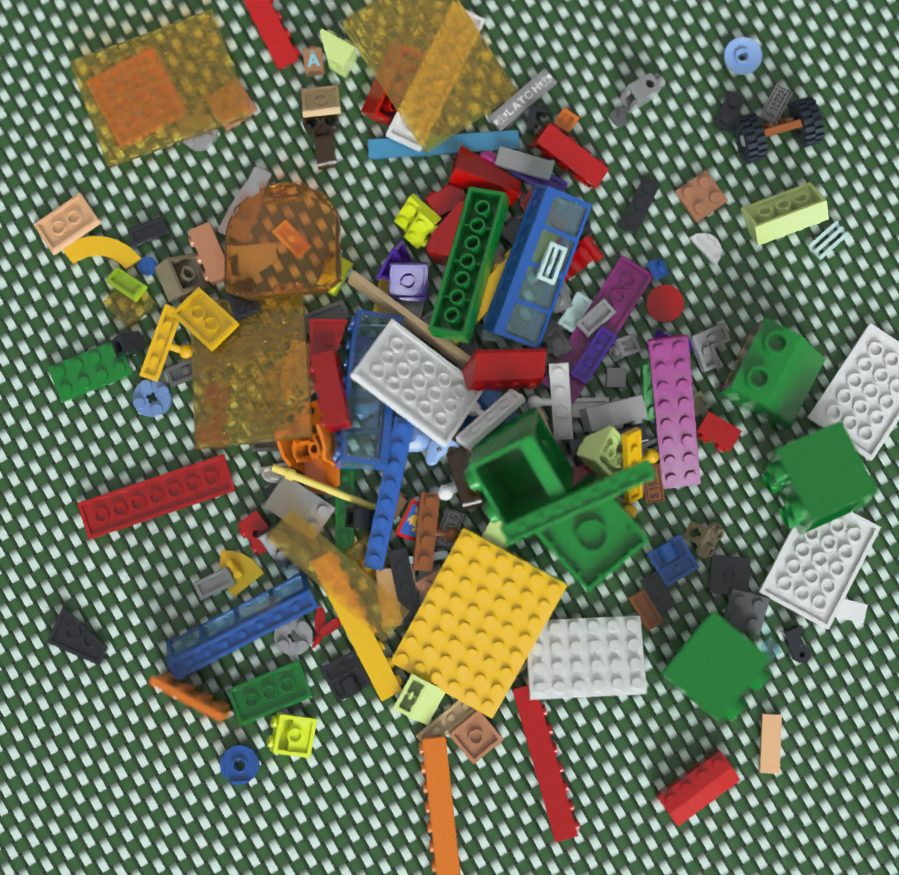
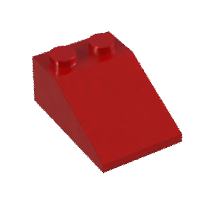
M464 201L457 203L434 230L431 239L427 241L426 250L436 265H447Z

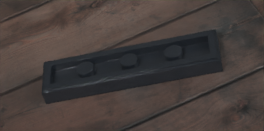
M407 547L388 550L387 553L403 627L410 626L418 612L419 603Z

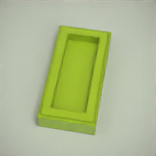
M118 266L114 268L105 280L109 285L136 303L148 288Z

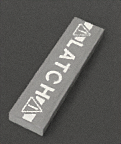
M543 69L491 114L488 119L499 131L505 130L528 110L530 106L557 84V81L546 69Z

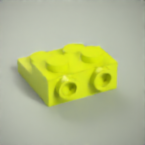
M413 193L407 199L394 222L406 232L404 238L419 249L421 246L426 247L427 241L431 239L430 236L438 227L442 218Z
M276 712V716H272L270 726L273 728L272 736L269 735L267 738L269 751L275 754L310 758L317 719Z

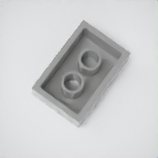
M642 395L630 396L579 409L584 432H590V434L608 426L620 429L624 427V423H627V425L643 423L642 419L648 418Z

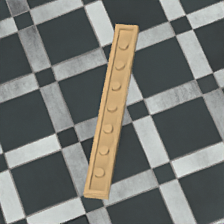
M353 271L350 274L349 285L387 313L403 316V325L462 368L471 358L470 355L449 340L433 337L428 330L429 325L358 272Z
M527 658L517 675L527 668ZM457 700L417 733L416 737L422 742V737L447 735L476 709Z

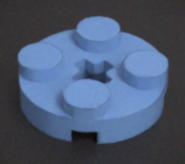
M150 379L143 380L137 385L133 393L134 407L139 413L147 417L154 418L166 413L172 404L170 390L160 380L158 382ZM155 393L157 401L149 403L148 396Z

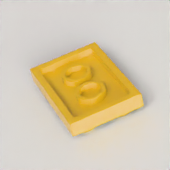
M200 287L171 313L211 352L239 326V323Z

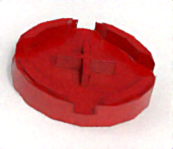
M659 285L648 294L645 303L646 310L657 322H672L683 311V296L673 286Z

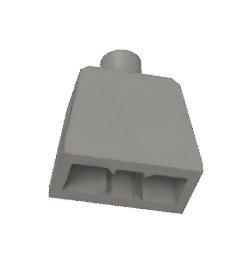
M649 73L628 84L619 100L630 114L654 99L661 90V87L665 85V80L661 75L654 77L652 73Z

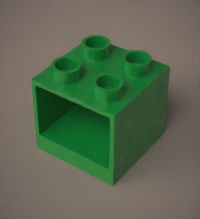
M536 407L494 428L472 448L471 454L468 455L469 464L468 468L464 470L465 478L473 491L479 489L483 491L488 501L484 502V508L487 516L494 524L499 521L502 524L508 523L572 493L573 470Z
M838 421L777 448L766 465L767 471L762 473L763 482L769 493L772 495L779 492L785 506L779 508V513L785 526L788 529L796 527L800 535L863 508L878 493L842 421Z
M591 471L572 488V493L601 479L594 471ZM616 496L536 533L587 592H590L650 541L644 528Z
M713 611L699 625L660 675L714 720L721 721L725 717L728 721L733 722L748 704L740 697L748 686L754 691H758L773 672L765 666L771 658Z

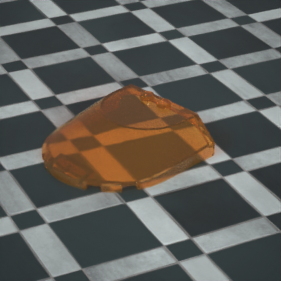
M282 182L259 189L260 193L251 198L248 196L238 205L239 210L234 216L230 217L225 236L224 288L227 293L248 300L327 293L342 281L340 221L334 205L323 192L318 189L308 188L306 184Z

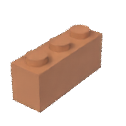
M207 222L188 230L190 234L188 237L189 243L198 252L195 254L199 265L203 264L205 271L202 273L206 282L210 281L214 286L228 280V277L234 276L212 224Z

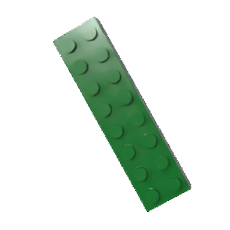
M475 187L468 188L428 328L433 337L467 344L471 343L510 204L506 192Z

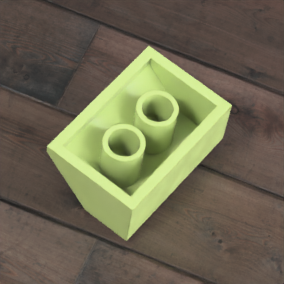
M613 426L605 427L585 437L576 455L591 471H594L600 479H603L623 470L622 436Z

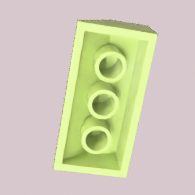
M811 182L740 208L750 236L757 245L765 244L771 240L784 237L787 234L829 219L827 200Z

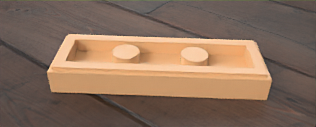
M761 713L760 773L780 774L781 714Z

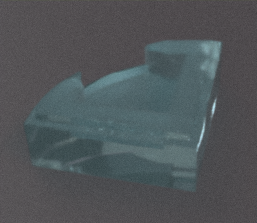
M771 636L764 641L762 651L771 658L770 660L782 653Z

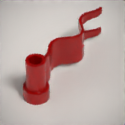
M590 234L578 243L580 247L576 249L564 279L565 282L579 273L593 260L597 263L605 256L593 242L594 239ZM539 279L534 285L538 286L544 282Z

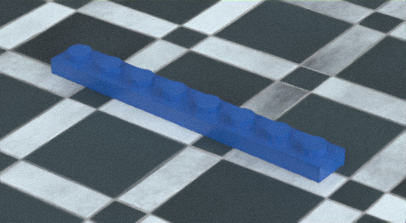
M395 416L389 444L388 463L383 472L363 566L380 571L384 569L414 425L402 416Z

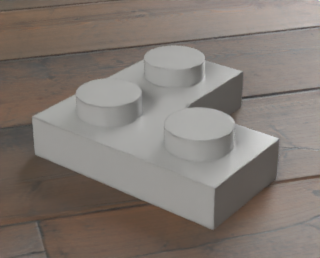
M720 323L689 336L701 372L721 366L715 347L731 341L725 323Z

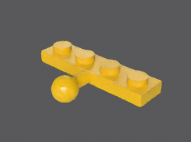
M164 305L139 376L158 382L169 350L180 353V356L186 360L194 356L195 350L191 345L185 344L180 346L172 343L179 325V321L171 314L176 307Z
M635 427L622 434L623 469L648 458L650 464L658 461L659 453L653 448L647 449L644 456H642L641 429ZM643 484L624 492V502L631 504L642 498Z

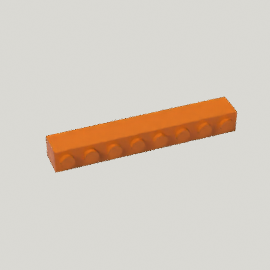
M446 735L422 737V742L419 743V752L424 754V762H421L422 774H426L423 789L424 794L428 793L429 801H425L426 813H430L431 821H427L428 833H432L433 840L429 841L430 853L434 852L435 860H431L432 872H436L437 875H461Z

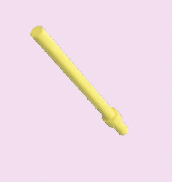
M274 463L272 465L271 471L285 476V479L290 481L296 480L368 510H376L377 504L299 474L292 468L286 469Z

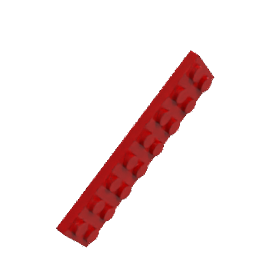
M225 454L79 502L77 505L88 539L91 540L234 492L236 488Z

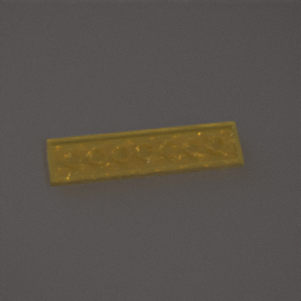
M293 509L287 513L265 538L383 642L410 612Z

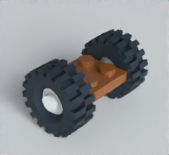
M809 96L790 102V117L777 120L778 124L776 122L762 124L756 113L734 118L733 131L734 138L736 139L735 143L743 162L750 164L766 159L768 154L766 137L793 130L796 142L802 148L822 143L825 137L823 132L825 127L823 126L822 113L819 111V105L816 104V100Z

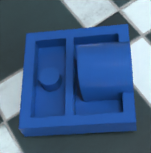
M680 534L646 554L666 587L700 568Z

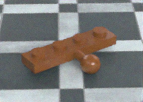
M420 492L412 570L432 572L436 537H445L449 542H455L460 535V531L456 527H449L446 530L437 529L440 497L436 493Z

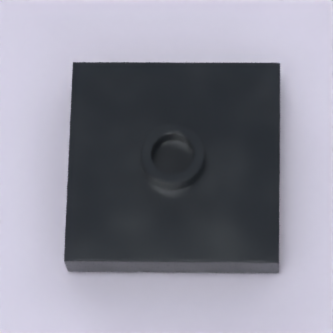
M712 555L708 593L729 595L731 587L748 591L751 558Z

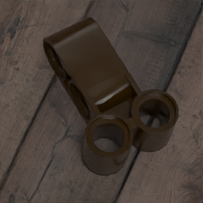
M337 114L323 115L322 119H319L317 116L305 117L303 119L305 131L307 134L313 135L318 170L337 168L333 132H336L340 125ZM333 118L336 120L335 124L331 126L326 125L328 119ZM310 121H315L317 123V125L314 128L307 127V124Z

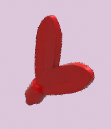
M322 607L317 608L315 612V632L317 635L312 640L314 642L312 648L320 644L322 637L329 635L342 625L338 617L325 625V611Z

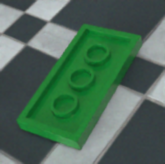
M111 342L48 367L61 403L134 375L127 356L117 358Z
M300 660L227 689L241 727L314 697Z

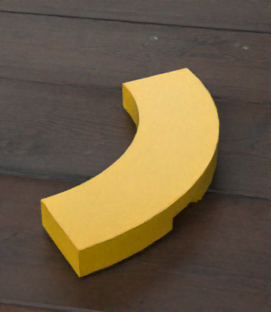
M103 236L79 238L63 249L73 264L81 259L97 255L111 258L128 270L141 260V257L126 244Z

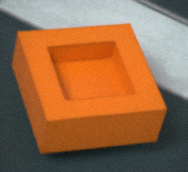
M563 108L554 124L569 135L579 121V117Z

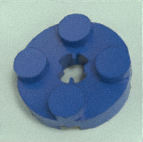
M247 745L232 746L224 753L220 760L222 775L235 785H243L250 782L256 776L260 767L256 751ZM238 759L245 762V767L243 766L242 770L235 766V762H238Z

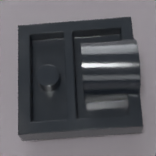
M355 650L320 667L337 703L372 685Z

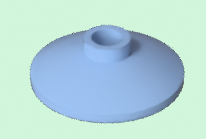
M740 37L732 40L727 45L724 52V60L732 72L746 75L754 72L759 67L762 60V51L754 40ZM739 56H744L745 60H739Z

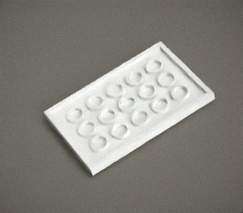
M393 319L389 321L350 375L356 382L444 448L449 444L484 391L467 390L462 371Z
M871 323L867 325L807 416L808 420L822 429L842 421L857 452L870 461L874 459L899 421V341Z
M851 512L802 535L799 534L796 527L791 528L758 593L769 597L771 600L829 630L881 527Z
M640 616L548 620L527 656L530 700L647 694Z

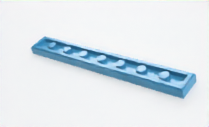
M518 130L431 135L428 136L421 152L390 138L368 139L369 160L457 154L461 145L474 153H482L483 151L498 152L500 146L517 151L520 149Z

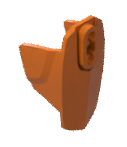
M317 400L302 403L295 410L294 422L284 425L275 431V438L281 457L288 467L302 473L304 476L337 488L340 485V468H335V462L332 461L333 451L336 450L337 443H334L336 432L330 433L326 428L322 427L320 417L323 415L322 410L318 407ZM306 485L307 489L313 493L328 495L326 492Z

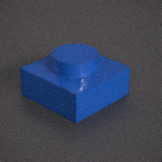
M662 258L654 259L647 263L654 280L669 275L667 265Z

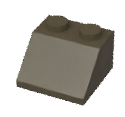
M196 253L166 258L155 267L169 302L187 298L198 287L203 291L210 288L209 282H206L203 276V268L195 257Z

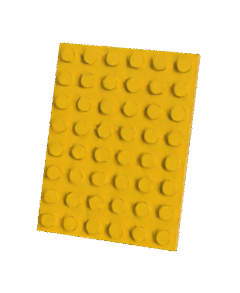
M464 527L391 661L394 665L421 677L439 687L441 691L493 718L568 584Z

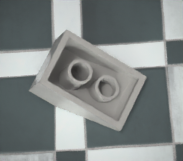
M283 476L263 507L314 540L335 510V507L295 480L290 481Z

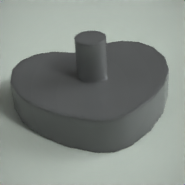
M625 107L614 109L609 116L610 121L617 127H624L627 123V109Z

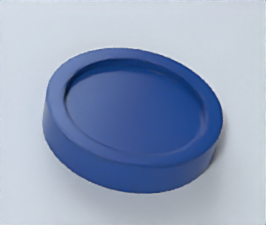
M143 257L139 261L138 269L143 275L151 276L156 272L157 262L152 257Z

